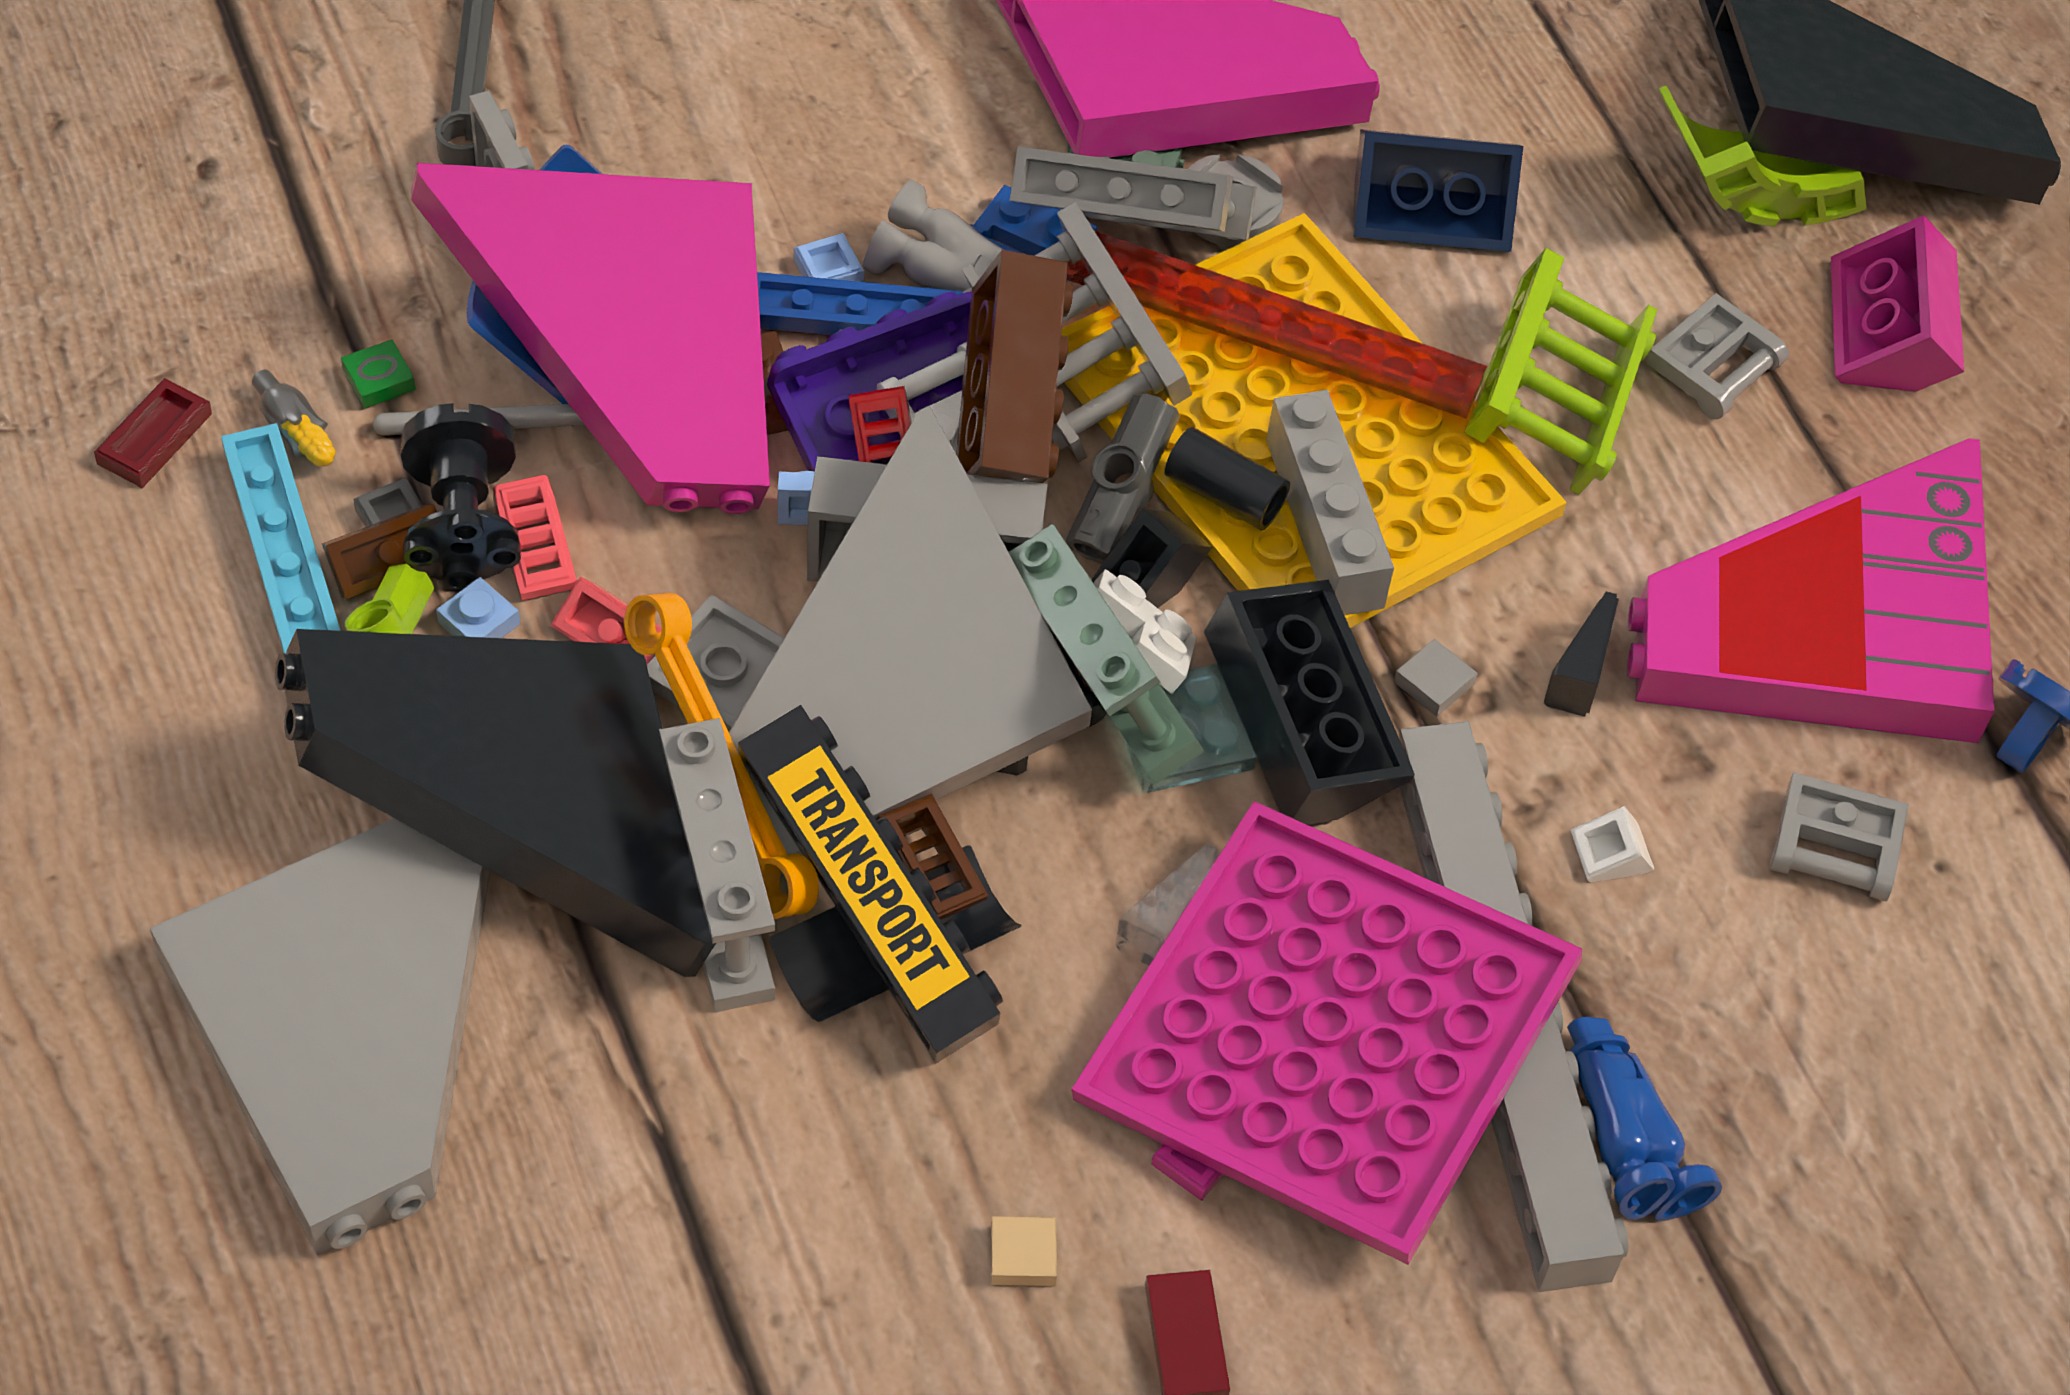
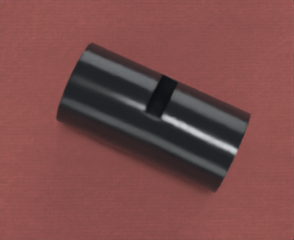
M1195 427L1188 428L1180 436L1167 459L1164 470L1165 476L1261 531L1265 530L1276 518L1290 490V481Z

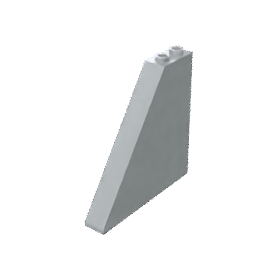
M927 406L917 413L729 732L739 753V741L797 706L802 705L811 720L820 716L829 727L838 744V747L831 752L842 769L845 770L853 766L862 778L871 796L864 803L876 821L879 815L930 794L933 795L935 800H938L1090 726L1092 713L1084 693L931 406ZM749 773L787 854H801Z
M395 818L150 928L159 962L317 1255L331 1248L342 1249L358 1242L368 1230L392 1218L400 1220L410 1217L421 1210L427 1201L436 1197L491 871Z

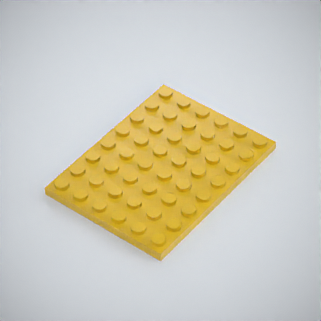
M1305 213L1134 293L1184 371L1192 392L1190 397L1175 406L1172 405L1163 390L1157 394H1154L1152 390L1146 393L1160 397L1164 402L1175 407L1180 414L1178 423L1152 476L1154 491L1172 513L1212 546L1207 555L1237 591L1316 581L1287 498L1273 522L1265 530L1261 531L1165 476V465L1180 436L1188 428L1195 427L1278 474L1266 441L1273 400L1278 397L1328 390L1394 566L1385 608L1345 615L1350 628L1563 516L1567 502L1499 427L1495 429L1484 443L1464 433L1475 400ZM1110 305L1062 328L1061 336L1068 338V354L1113 328L1110 322L1117 319V316ZM1136 346L1128 351L1122 347L1064 383L1081 404L1084 405L1140 371L1138 366L1144 363L1145 360ZM1129 404L1097 422L1111 440H1113Z

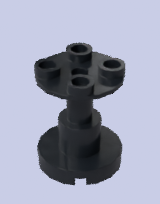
M453 403L439 404L418 412L405 423L402 430L400 455L403 468L416 481L431 487L432 499L438 505L443 506V510L423 517L409 528L403 541L404 560L417 571L426 572L428 576L434 579L443 580L445 588L460 592L479 577L486 579L500 574L505 569L516 566L521 560V544L518 530L507 519L489 511L478 510V506L488 497L489 484L497 482L511 470L516 459L513 427L502 414L482 405L469 404V412H454Z

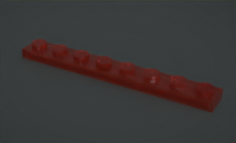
M1095 231L1143 307L1467 419L1484 380L1486 365ZM1069 260L1066 280L1085 285L1083 279L1090 275L1081 260L1074 265Z

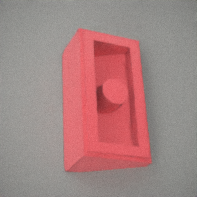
M580 576L550 626L574 642L630 644L624 628L625 612L629 604L598 584ZM655 622L656 631L659 633L661 632V625ZM655 654L644 655L646 665L654 658Z

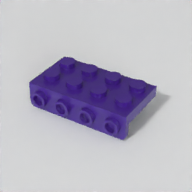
M946 292L930 300L924 308L907 313L904 309L895 310L884 315L877 321L876 325L859 331L854 327L845 328L831 335L826 340V343L806 349L804 345L795 346L777 356L775 363L771 367L766 385L808 471L815 472L817 456L859 461L849 395L876 391L877 384L891 377L900 380L957 353L958 346L967 342L972 292H966L957 296L955 292ZM963 375L908 400L913 412L916 413L927 406L962 391ZM885 410L865 413L866 423L890 419ZM899 432L869 436L871 445L901 440ZM891 457L875 459L874 463L887 465Z

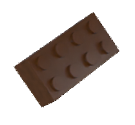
M1001 250L972 288L956 455L968 475L1044 483L1055 474L1058 464L1059 447L1057 444L1052 443L1053 424H1057L1060 419L1064 401L1063 391L1056 389L1058 370L1063 369L1068 354V338L1061 336L1063 317H1067L1073 299V285L1066 283L1068 262Z

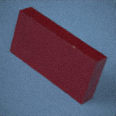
M164 378L94 451L97 465L143 489L212 415L210 401Z
M1200 1270L1147 1275L1145 1291L1162 1395H1229L1230 1384L1211 1271Z

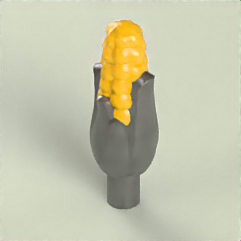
M267 369L258 371L251 381L252 385L262 396L261 408L270 425L277 423L281 436L288 442L296 458L305 455L315 466L330 465L334 460L336 450L324 431L328 423L315 413L306 397L297 388L286 383L280 384Z

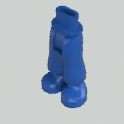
M1580 1017L1570 1022L1567 1029L1574 1042V1046L1570 1051L1576 1057L1579 1083L1594 1116L1601 1159L1606 1163L1610 1175L1613 1176L1616 1182L1614 1199L1619 1211L1625 1218L1632 1220L1643 1218L1652 1212L1656 1220L1664 1221L1688 1215L1714 1201L1722 1190V1185L1716 1171L1710 1166L1699 1164L1679 1168L1678 1164L1681 1162L1685 1150L1683 1136L1661 1101L1636 1053L1628 1052L1630 1045L1624 1036L1614 1034L1610 1022L1605 1018Z

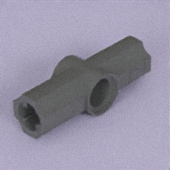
M1142 393L1139 396L1133 395L1111 444L1100 450L1093 460L1092 473L1094 480L1065 540L1071 550L1081 554L1088 560L1103 564L1129 528L1136 511L1145 507L1153 496L1154 485L1152 476L1180 418L1178 410L1164 402L1160 397ZM1132 473L1126 481L1118 484L1114 483L1121 475Z

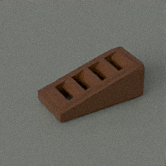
M932 794L879 815L877 820L885 816L897 832L903 844V848L897 851V854L909 872L918 867L926 877L925 873L947 865L951 872L933 880H928L934 893L958 882L964 889V892L941 902L936 895L937 899L932 901L930 905L940 920L987 900L988 894ZM922 830L926 837L909 844L905 836ZM932 847L938 852L937 855L920 862L915 857L916 854Z

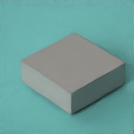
M1434 638L1396 671L1394 683L1437 717L1475 684L1478 673Z

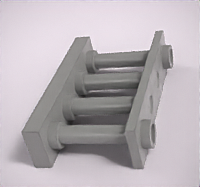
M1018 146L1009 201L1060 210L1076 201L1086 218L1249 240L1257 187L1232 183L1233 176L1227 174Z
M1075 201L1057 212L1064 231L1056 236L1058 242L1035 256L1064 262L1070 260L1073 265L1081 260L1090 273L1088 277L1083 279L1085 285L1073 291L1071 308L1067 317H1063L1062 324L1096 303L1099 307L1109 303L1117 319L1110 322L1113 328L1067 354L1063 369L1058 370L1057 386L1122 347L1128 351L1136 346L1145 360L1144 363L1138 366L1140 370L1138 373L1066 416L1062 411L1058 423L1053 424V443L1058 445L1059 452L1069 447L1079 463L1086 459L1087 455L1077 434L1128 405L1133 395L1139 396L1151 390L1154 394H1157L1163 390L1172 405L1175 406L1190 397L1192 392L1184 371ZM970 264L962 269L970 286L962 294L972 292L973 286L980 279L976 270Z
M720 718L659 729V736L712 943H716L703 963L714 1012L775 1000V986L761 934L775 931V922Z

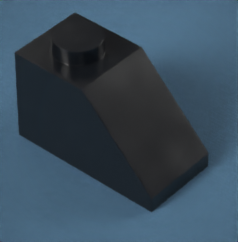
M1142 508L1091 580L1094 583L1104 569L1116 577L1124 575L1136 582L1145 592V599L1159 608L1182 590L1212 549V546L1174 513Z

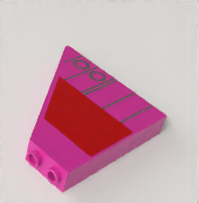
M1968 438L1649 575L1641 598L1632 597L1628 612V631L1637 632L1636 643L1631 644L1627 660V677L1636 678V701L1979 743L1994 713L1980 440Z

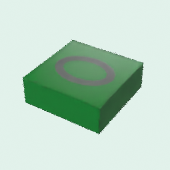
M393 339L341 357L342 370L364 409L416 390L414 377Z

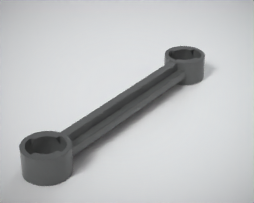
M464 0L451 112L444 115L437 122L435 128L438 157L446 165L476 166L474 143L454 145L448 141L460 136H466V140L473 141L469 96L485 91L495 0Z

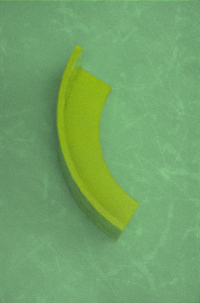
M1666 85L1658 88L1660 96L1714 200L1724 210L1730 208L1741 213L1747 222L1775 227L1780 219L1801 218L1804 226L1847 217L1867 209L1864 179L1860 171L1752 151L1748 142H1744L1741 131L1715 129L1691 120L1678 109Z

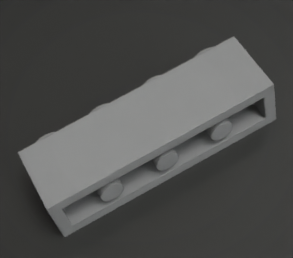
M1328 390L1274 398L1266 441L1278 475L1290 481L1287 500L1316 581L1329 579L1344 615L1384 609L1394 566Z

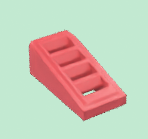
M540 475L494 486L493 500L496 515L507 519L515 528L545 522V525L518 530L521 550L552 543V546L526 552L521 551L520 562L516 566L511 567L521 601L572 590L577 579L548 476ZM555 562L559 566L558 568L528 574L526 570Z

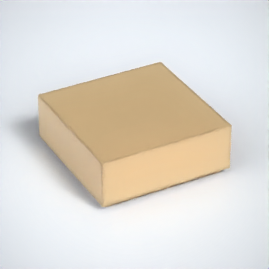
M992 1216L991 1285L1056 1286V1217Z

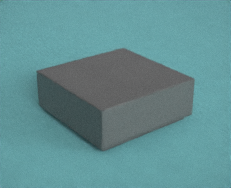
M406 478L353 498L355 511L365 527L423 506Z

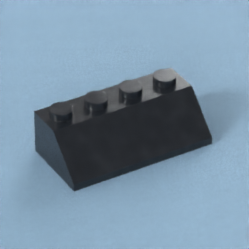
M1329 579L1226 593L1204 630V634L1279 812L1306 825L1338 820L1411 781L1415 773Z

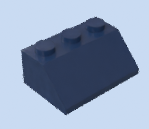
M1360 129L1354 185L1353 237L1511 252L1524 146L1513 143Z

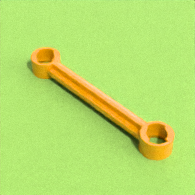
M672 592L636 596L627 606L624 617L625 634L632 648L642 655L655 654L688 724L720 718L773 918L780 919L808 913L815 906L819 895V880L816 870L805 856L797 853L787 854L687 647L692 632V617L688 605L682 597ZM656 610L661 619V632L657 633L655 627ZM781 871L788 883V895L781 892Z

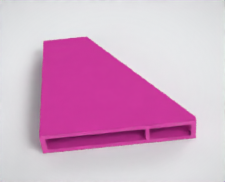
M996 0L1074 154L1093 157H1116L1135 154L1138 151L1144 150L1160 151L1366 123L1370 120L1373 101L1379 96L1380 85L1378 75L1374 69H1370L1360 52L1357 40L1350 36L1341 19L1272 0Z
M417 163L411 188V201L647 505L664 506L665 509L673 512L690 511L696 507L720 508L721 511L729 514H741L752 509H759L770 487L752 183Z

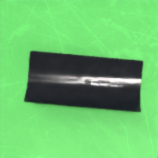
M967 845L962 849L985 888L988 898L984 902L942 919L941 922L944 923L952 919L966 939L970 948L969 951L1020 928L1022 925L1015 922L1002 908L980 868L972 847ZM947 865L925 873L930 881L951 871ZM958 882L935 893L941 902L964 892V889ZM836 907L769 938L770 945L791 990L804 1010L817 1022L824 1021L888 990Z

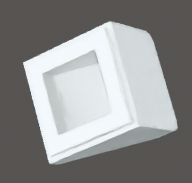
M1625 806L1571 829L1587 880L1590 883L1643 875L1654 870L1640 827Z

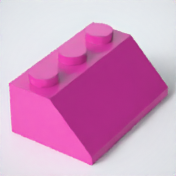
M1924 215L1831 256L1835 378L1840 383L1917 392L1964 372L1957 250Z

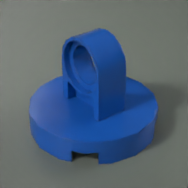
M2012 659L1998 679L2011 691L2028 702L2030 706L2010 732L1996 757L2016 771L2023 773L2036 758L2059 724L2070 730V691L2033 668L2026 677L2022 676L2026 671L2023 668L2024 665L2020 661Z

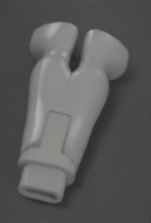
M910 179L901 188L890 205L888 220L892 224L883 220L877 227L866 251L863 268L873 274H881L887 271L894 263H899L903 265L906 275L911 280L925 287L965 291L970 286L962 269L972 264L979 277H981L1001 250L1004 249L984 237L954 212L943 208L933 209L929 207L925 187ZM894 225L903 229L916 230L924 235L925 242L910 238Z

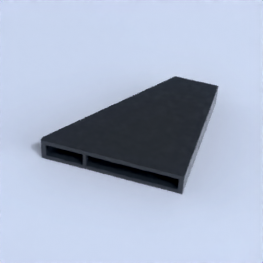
M1699 0L1744 142H1748L1752 151L2040 205L2048 187L2056 183L2060 174L2061 160L2035 104L1830 0Z
M296 629L286 653L278 655L275 667V680L277 688L285 690L287 700L284 718L285 735L288 740L294 741L298 766L681 976H696L716 943H712L659 736V729H662L644 655L636 652L630 644Z

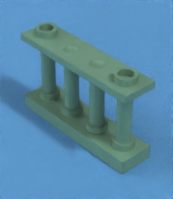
M1051 524L1010 551L1009 555L1039 611L1154 784H1157L1205 752L1159 685L1161 682L1056 527Z

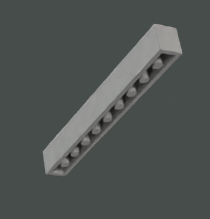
M1470 722L1401 729L1399 739L1415 775L1411 781L1399 788L1424 878L1532 925V909L1529 897L1526 893H1519L1515 880L1517 874L1516 852L1511 842H1504L1500 829L1503 818L1501 801L1497 792L1489 791L1486 781L1488 774L1486 750L1482 743H1475ZM1559 1001L1491 1119L1538 1292L1612 1282L1623 1257L1627 1256L1629 1248L1625 1225L1620 1218L1614 1219L1609 1199L1612 1193V1184L1608 1167L1605 1162L1597 1161L1592 1144L1595 1140V1124L1592 1112L1588 1106H1581L1576 1088L1579 1084L1577 1060L1572 1051H1565L1561 1038L1563 1015Z

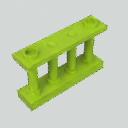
M1545 248L1521 276L1464 433L1484 443L1498 426L1504 429L1509 425L1578 462L1569 490L1579 495L1594 479L1602 481L1616 460L1617 452L1611 448L1639 364L1648 355L1655 342L1656 333L1652 332L1651 328L1658 309L1648 304L1630 325L1624 323L1563 289V282L1557 278L1564 257ZM1552 307L1619 344L1613 362L1548 327L1549 320L1543 318L1545 311ZM1539 346L1604 382L1605 386L1600 401L1537 368L1535 360L1529 357L1531 350ZM1524 385L1592 422L1586 441L1520 406L1521 399L1515 397L1517 390Z

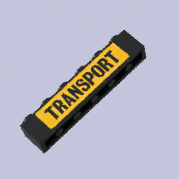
M799 705L739 741L740 757L801 854L814 866L820 884L935 1063H938L997 1026L1000 1020V1011L996 1006L1003 1002V998L986 971L983 970L976 975L963 956V954L970 950L969 945L954 921L949 919L942 923L930 905L937 898L924 874L918 867L909 872L897 854V851L903 848V844L891 823L885 816L876 821L864 803L871 796L858 772L853 766L843 770L831 752L838 747V744L825 721L820 716L811 720L802 705Z

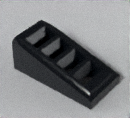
M1607 591L1604 593L1553 669L1544 699V704L1547 707L1584 717L1586 713H1590L1619 601L1616 598L1617 594Z

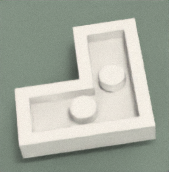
M1104 569L1095 580L1094 585L1161 682L1159 685L1173 694L1187 677L1196 637L1191 634L1192 629L1190 625L1177 613L1171 610H1164L1162 612L1147 601L1143 589L1132 579L1124 575L1116 577Z

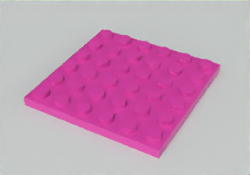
M1253 801L1071 1089L1073 1100L1409 1265L1581 963L1582 948Z

